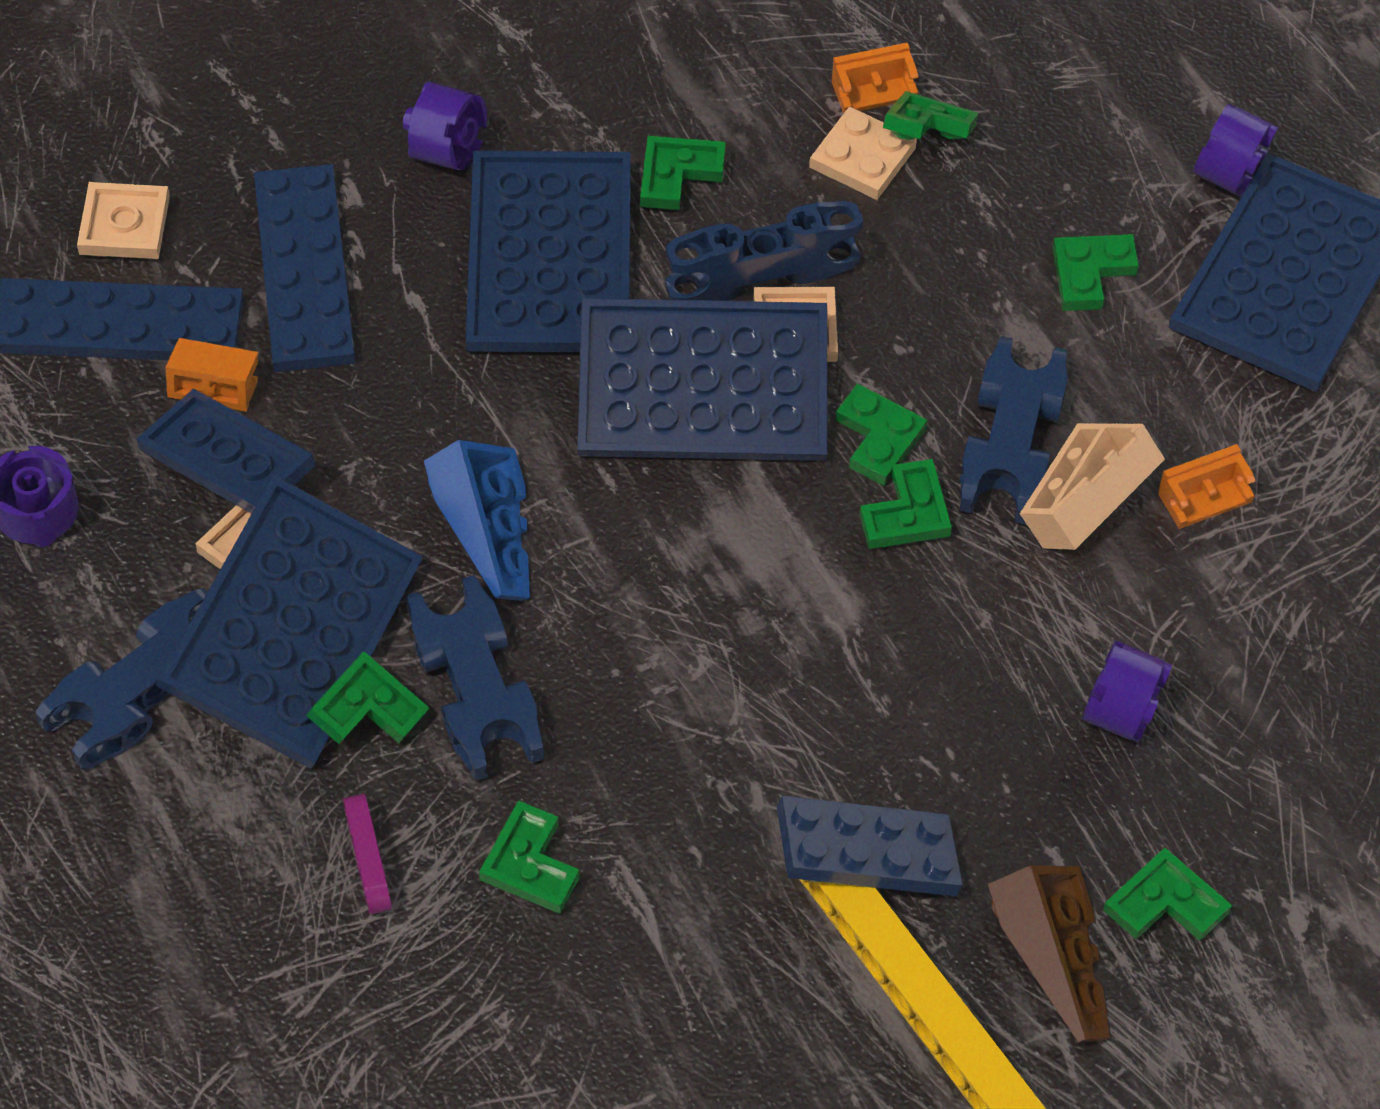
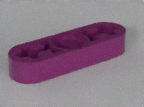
M365 793L343 798L347 824L369 915L392 910Z

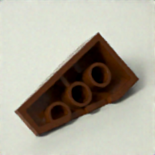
M1030 865L989 883L992 909L999 919L1002 929L1078 1042H1092L1109 1039L1104 989L1100 982L1094 978L1093 963L1100 960L1098 946L1090 944L1088 925L1095 922L1093 907L1080 867Z

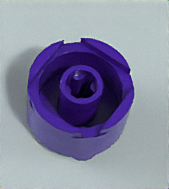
M426 82L415 107H409L403 117V129L408 131L409 157L452 170H465L473 163V151H480L483 142L476 139L479 126L486 128L487 107L484 99L470 92L433 82Z
M1227 104L1210 133L1211 137L1206 147H1203L1198 157L1193 173L1242 197L1253 179L1250 175H1253L1255 170L1259 169L1269 151L1262 146L1266 148L1270 146L1279 127L1237 106Z
M28 446L29 451L16 454L15 450H12L0 457V530L15 541L34 544L37 547H47L54 543L57 537L65 533L77 517L79 501L72 473L65 458L50 448Z
M1115 640L1105 659L1107 664L1104 665L1093 687L1082 720L1128 740L1139 742L1146 725L1150 723L1159 702L1156 698L1160 688H1163L1172 664Z

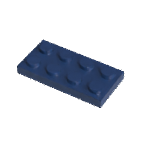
M192 389L136 438L140 451L251 514L273 475L294 486L316 466L312 453L196 389Z
M782 796L777 805L787 877L790 879L957 896L963 886L948 814Z

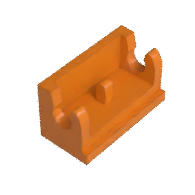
M908 43L833 58L832 85L843 114L849 106L858 111L895 104L905 91L918 94L913 80L918 78V72L909 51Z
M179 338L165 367L167 397L181 400L192 389H196L230 409L247 412L258 380V376H253L258 363V352Z
M1237 444L1163 471L1158 495L1179 529L1253 502L1254 494L1248 484L1254 483L1255 478L1240 453L1241 449Z

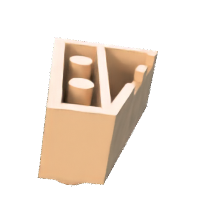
M1077 423L1020 512V515L1042 548L1075 550L1165 458L1143 424Z

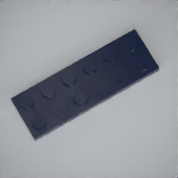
M333 164L254 172L274 372L355 364Z
M1 278L0 353L168 361L179 338L237 348L244 301L243 289Z

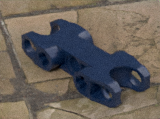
M849 201L817 202L792 209L787 214L786 222L741 231L740 228L732 224H718L677 237L666 246V256L671 270L674 271L665 279V288L669 299L730 301L740 295L744 285L784 276L793 283L806 284L824 280L851 270L860 261V252L853 236L858 234L863 228V218L856 203ZM836 214H847L853 219L851 223L833 226L830 222L831 218ZM683 248H689L696 251L699 256L683 260L677 257L676 253ZM842 248L847 250L850 255L845 259L838 260L832 258L828 251ZM695 282L698 286L697 290L691 294H681L675 289L678 284Z
M1001 336L993 354L987 360L977 405L995 409L996 413L989 440L973 436L968 437L960 476V511L972 513L980 494L987 490L1000 489L1008 492L1017 504L1015 523L1027 525L1020 512L1047 472L1051 454L1031 449L1038 419L1059 422L1068 379L1066 371L1067 349L1055 347L1052 357L1046 366L1037 370H1027L1018 366L1011 357L1013 338Z
M472 575L462 578L465 606L455 614L440 615L434 613L428 608L423 596L419 592L407 595V604L414 634V649L423 671L427 673L445 667L458 701L441 706L443 721L455 753L464 762L475 781L488 777L484 748L496 739L507 738L519 743L531 763L543 760L544 751L537 722V706L526 681L523 680L507 686L503 683L491 652L508 646L506 633L494 601L486 594L476 577Z
M205 588L193 590L178 599L165 603L144 619L136 632V638L142 645L105 671L96 661L86 662L64 677L55 690L40 704L35 713L38 724L46 732L58 730L71 721L83 720L93 724L92 728L76 742L72 749L75 763L82 770L96 767L110 758L123 754L148 733L153 720L146 712L170 694L157 687L156 684L208 592Z

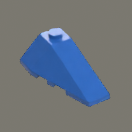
M458 440L424 460L428 483L434 500L494 597L525 601L530 598L528 554L522 548L521 534L527 531V519L520 516V501L526 498V491L515 448Z

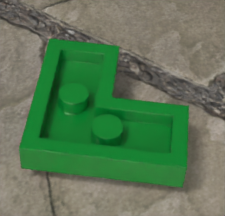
M905 91L886 113L883 128L893 131L895 136L906 140L921 139L929 128L939 130V133L946 138L967 139L976 126L979 113Z
M648 136L640 207L680 210L683 179L722 182L726 142Z
M1133 234L1054 238L1053 254L1062 311L1102 309L1104 297L1100 277L1137 275L1138 261Z
M858 383L837 409L835 421L866 437L851 456L849 468L883 486L892 477V465L901 464L927 430L928 423L927 419Z
M933 459L892 465L891 476L898 500L860 505V518L868 549L951 536L952 526Z
M363 651L306 716L338 744L346 738L365 715L396 742L400 743L429 710V707Z
M518 800L479 871L480 881L561 914L580 878V872L575 867L543 855L559 826L558 816Z
M1164 848L1105 902L1103 911L1136 940L1167 912L1195 938L1201 941L1230 913L1232 905L1169 850Z

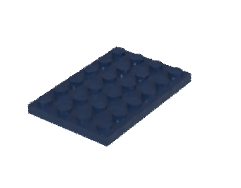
M473 151L466 351L580 352L582 298L629 299L631 152Z
M1267 153L1172 314L1168 328L1317 392L1380 279V199Z
M582 298L578 456L826 461L827 303Z
M273 475L156 686L312 769L329 735L306 715L363 651L371 657L423 556Z

